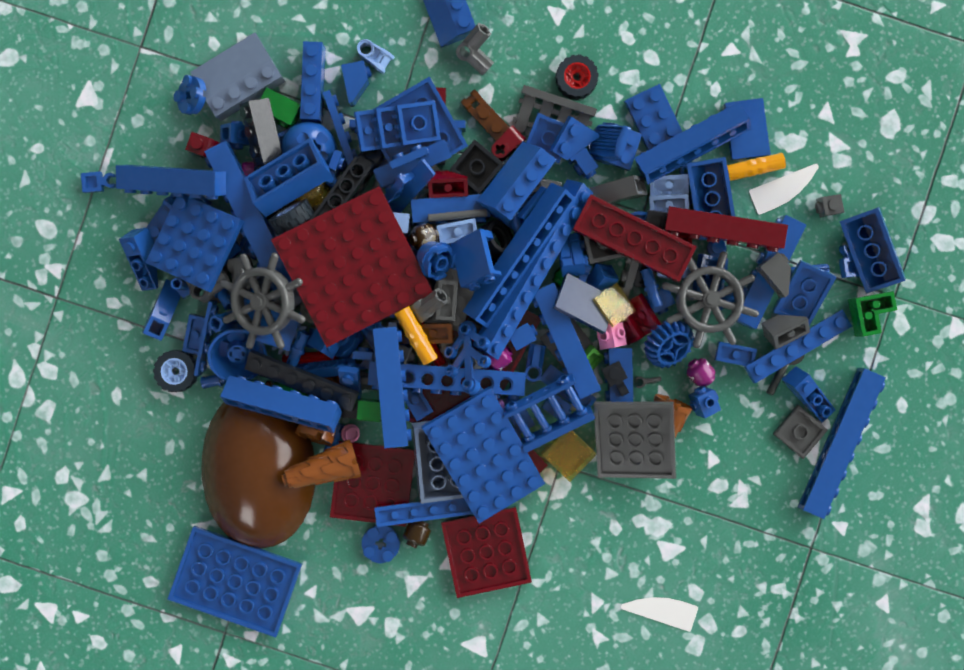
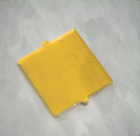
M617 283L608 289L602 290L603 293L593 299L611 327H614L621 321H626V317L636 311Z

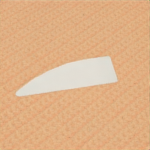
M813 164L749 190L757 213L760 215L773 210L799 194L814 176L819 167L818 164Z
M651 597L637 599L621 605L623 610L688 632L692 629L698 607L670 598Z

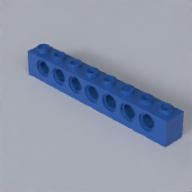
M370 361L368 385H372V389L379 390L376 362ZM401 364V370H405V373L409 372L414 376L412 383L406 384L403 382V388H411V392L422 393L423 389H430L432 394H442V390L450 391V395L461 396V393L464 392L461 379L465 377V368H459L457 376L452 378V384L446 387L441 383L442 377L446 375V367ZM473 369L474 379L479 381V383L483 378L490 380V388L496 398H500V395H508V399L519 400L520 396H524L526 373ZM430 374L433 377L432 384H423L422 376ZM503 379L508 380L510 383V387L506 391L500 388V382ZM480 386V389H479L478 393H479L480 391L484 390L481 386Z

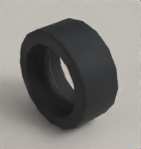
M493 220L483 225L480 229L492 231L498 237L500 247L494 239L488 241L491 258L498 259L513 239V235L506 224L499 220Z

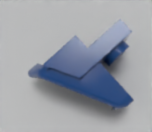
M603 122V124L598 125L593 131L600 136L588 145L590 155L598 162L630 171L642 134L631 130L628 126Z

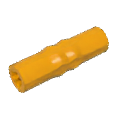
M778 153L727 165L729 180L733 181L785 169L786 161L784 154Z
M407 306L396 312L394 315L422 364L426 365L437 359L438 357L428 341L427 335L423 332L422 326L418 323L410 307Z

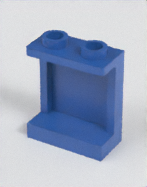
M478 229L451 243V248L456 254L455 266L461 288L475 291L480 289L481 285L495 282L496 278L502 276L501 271L494 270L488 241L494 239L492 231Z

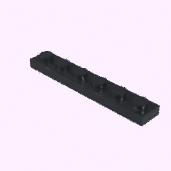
M255 350L249 352L245 370L305 394L314 395L320 400L335 401L339 407L352 412L355 409L360 392Z

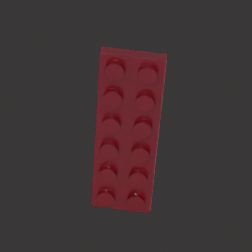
M591 194L573 228V231L676 282H680L697 246Z

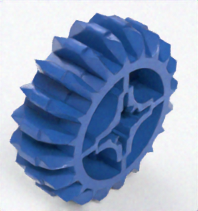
M679 320L670 325L668 322L663 321L662 325L657 324V328L651 330V335H647L648 340L644 342V351L647 359L653 365L662 369L664 367L669 368L671 365L675 367L677 362H681L684 357L687 358V353L692 352L690 348L693 347L695 337L693 336L692 329L685 322Z

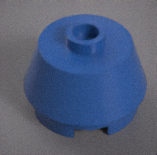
M430 241L420 247L416 260L425 277L441 280L447 276L446 272L450 269L451 265L455 266L456 254L449 244Z

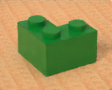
M894 291L848 299L855 337L882 333L879 314L897 310Z

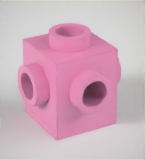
M614 320L609 321L606 333L601 334L597 332L600 350L627 345L623 322L615 323Z

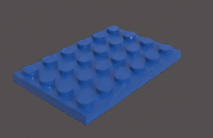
M490 386L421 426L478 523L483 522L545 485L528 452L525 453L523 450V444L509 419H505L503 414L505 412Z
M193 526L168 600L276 638L303 563L239 543L229 537L198 526Z

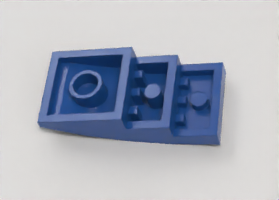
M435 100L354 112L360 152L441 140Z

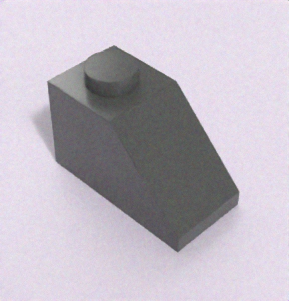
M776 252L757 266L756 269L776 294L783 298L789 295L791 266L788 264V258L783 253Z
M776 315L761 323L764 337L775 349L810 333L808 318L804 316Z

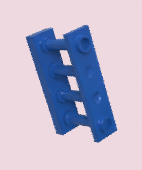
M573 373L563 375L557 381L516 402L511 401L503 408L505 419L513 416L524 435L521 438L525 453L595 419L591 406H583L572 387L576 384ZM563 390L566 391L576 409L570 415H565L555 397V394ZM548 399L559 418L558 421L552 424L547 423L537 403ZM529 407L541 426V429L535 432H530L519 413Z

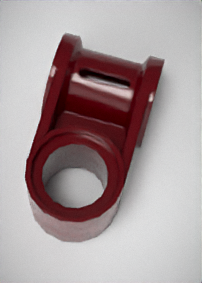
M512 125L492 145L491 153L500 161H504L519 147L522 141H526V138ZM497 148H498L499 150L504 149V150H503V154H502V153L496 154Z

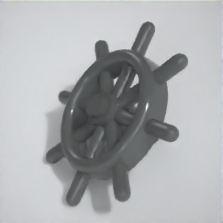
M725 251L720 253L716 267L707 266L698 269L693 258H691L688 264L691 273L682 280L679 286L668 282L662 283L664 290L677 293L676 305L678 313L668 317L665 322L672 325L673 322H678L682 319L689 327L696 330L693 342L694 348L701 346L704 333L723 331L731 345L736 344V338L730 327L738 320L741 313L752 317L759 315L758 310L744 306V292L742 289L743 286L753 282L755 276L749 274L738 280L732 273L725 270L724 265L727 259ZM703 275H713L710 288L705 283ZM722 278L729 286L717 291L720 279ZM694 280L697 282L702 293L688 289ZM733 292L734 303L721 299ZM686 296L696 299L697 303L687 307ZM719 307L732 310L726 319ZM704 308L700 322L692 317L691 314ZM711 310L719 324L707 325Z
M275 252L270 256L268 267L252 268L247 255L241 254L240 260L245 272L237 278L234 284L226 280L220 282L221 287L231 291V307L233 311L223 317V322L228 324L237 320L249 332L246 343L248 349L254 347L257 335L272 334L278 349H283L285 344L279 331L285 328L291 319L299 323L305 322L303 315L294 312L293 289L301 286L303 280L297 278L289 283L280 272L275 270L279 255ZM257 276L265 277L262 288L256 278ZM249 282L252 286L254 293L246 290V287ZM273 282L278 289L269 292L271 283ZM244 298L250 300V303L246 306L244 305ZM255 310V314L252 320L249 317L248 313ZM270 310L279 313V316L276 321L274 320ZM262 315H264L268 326L260 325Z

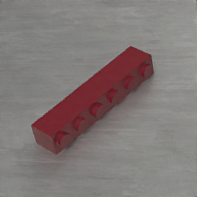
M669 206L664 230L677 237L680 234L688 235V239L699 240V237L707 238V242L719 243V240L727 241V245L738 246L741 243L747 244L746 248L758 249L760 246L766 247V251L778 252V249L782 250L785 247L788 225Z

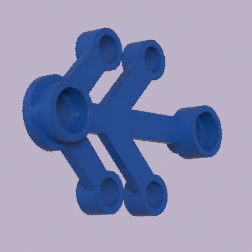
M464 321L459 326V336L452 347L448 346L445 348L444 356L454 359L462 344H464V348L453 365H448L445 368V374L451 378L456 377L459 368L464 362L465 380L462 382V388L465 393L475 395L480 389V383L473 376V358L483 368H488L491 365V359L474 349L471 339L476 341L477 347L483 350L490 346V340L477 333V328L473 322Z

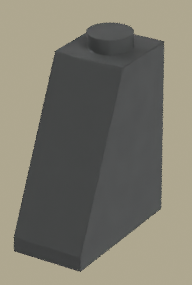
M635 175L590 187L593 196L610 204L648 195L644 178Z

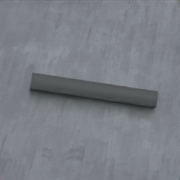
M487 209L428 214V222L486 217Z

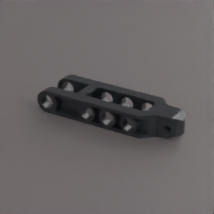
M381 149L360 152L355 156L310 220L360 196L374 175L373 170L378 168L385 157Z

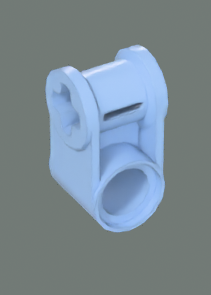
M368 39L361 40L357 45L359 57L382 74L386 72L385 68L389 62L395 58L390 52L380 48ZM365 46L371 48V52L368 54H363L361 50Z

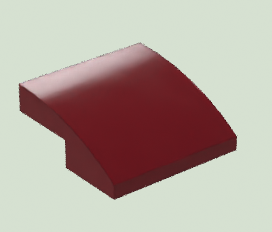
M642 293L615 308L611 315V320H614L615 323L623 322L627 345L651 333V330L657 328V324L662 325Z

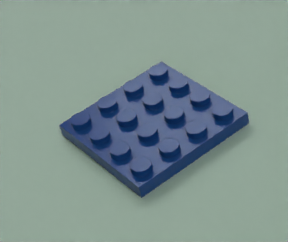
M430 77L376 107L384 108L435 100L441 140L444 139L451 155L468 147ZM438 141L381 149L389 163L393 160L392 156L403 152L406 155L411 152L410 148L420 144L422 147H427Z
M189 196L176 197L145 263L211 293L245 221L196 199L189 198Z

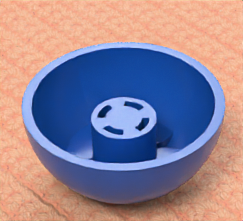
M305 121L297 123L287 130L281 141L282 154L311 137L329 166L335 149L338 150L333 134L325 126L316 122Z
M240 327L226 329L212 340L207 354L208 364L214 374L227 381L229 376H242L247 380H251L258 374L245 370L249 352L255 350L267 355L264 343L255 341L254 347L248 349L246 347L248 331Z

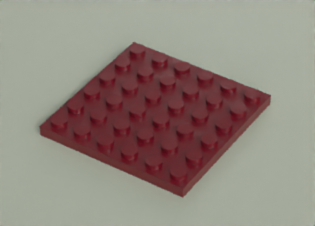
M380 186L271 239L292 281L297 278L303 280V284L296 289L326 347L406 308L433 292Z

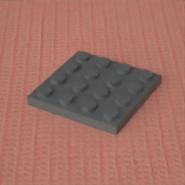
M594 402L598 477L676 479L674 402Z

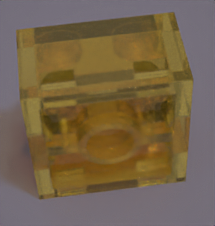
M573 430L558 437L541 452L542 456L569 482L597 455Z

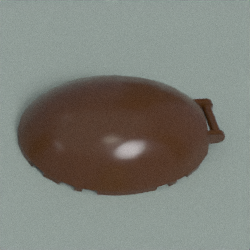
M266 381V383H264L266 386L270 387L273 385L272 381ZM223 402L209 424L202 451V483L209 511L217 525L229 538L255 548L276 546L286 541L298 530L311 508L315 484L300 488H289L288 485L284 486L281 475L285 474L284 470H287L289 467L307 460L308 457L314 456L313 445L309 438L304 439L295 434L298 427L297 423L231 406Z

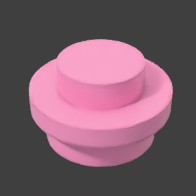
M347 424L341 430V438L344 441L350 439L351 442H355L360 436L359 428L354 424Z

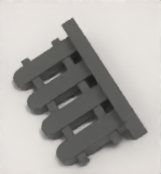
M524 85L522 94H525L524 99H519L518 103L522 105L518 117H513L512 122L516 123L515 128L520 133H523L526 127L532 128L534 123L528 121L532 109L536 108L540 110V114L545 116L557 115V121L565 123L567 117L571 116L585 126H591L590 116L595 117L597 109ZM536 98L543 100L542 105L535 103ZM554 104L561 106L560 111L553 109ZM572 110L580 112L579 116L571 115Z

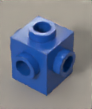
M231 121V123L220 125V143L224 141L230 143L233 150H242L244 146H249L243 122Z
M700 386L688 395L690 398L689 404L697 416L707 418L721 410L718 403V394L711 388Z

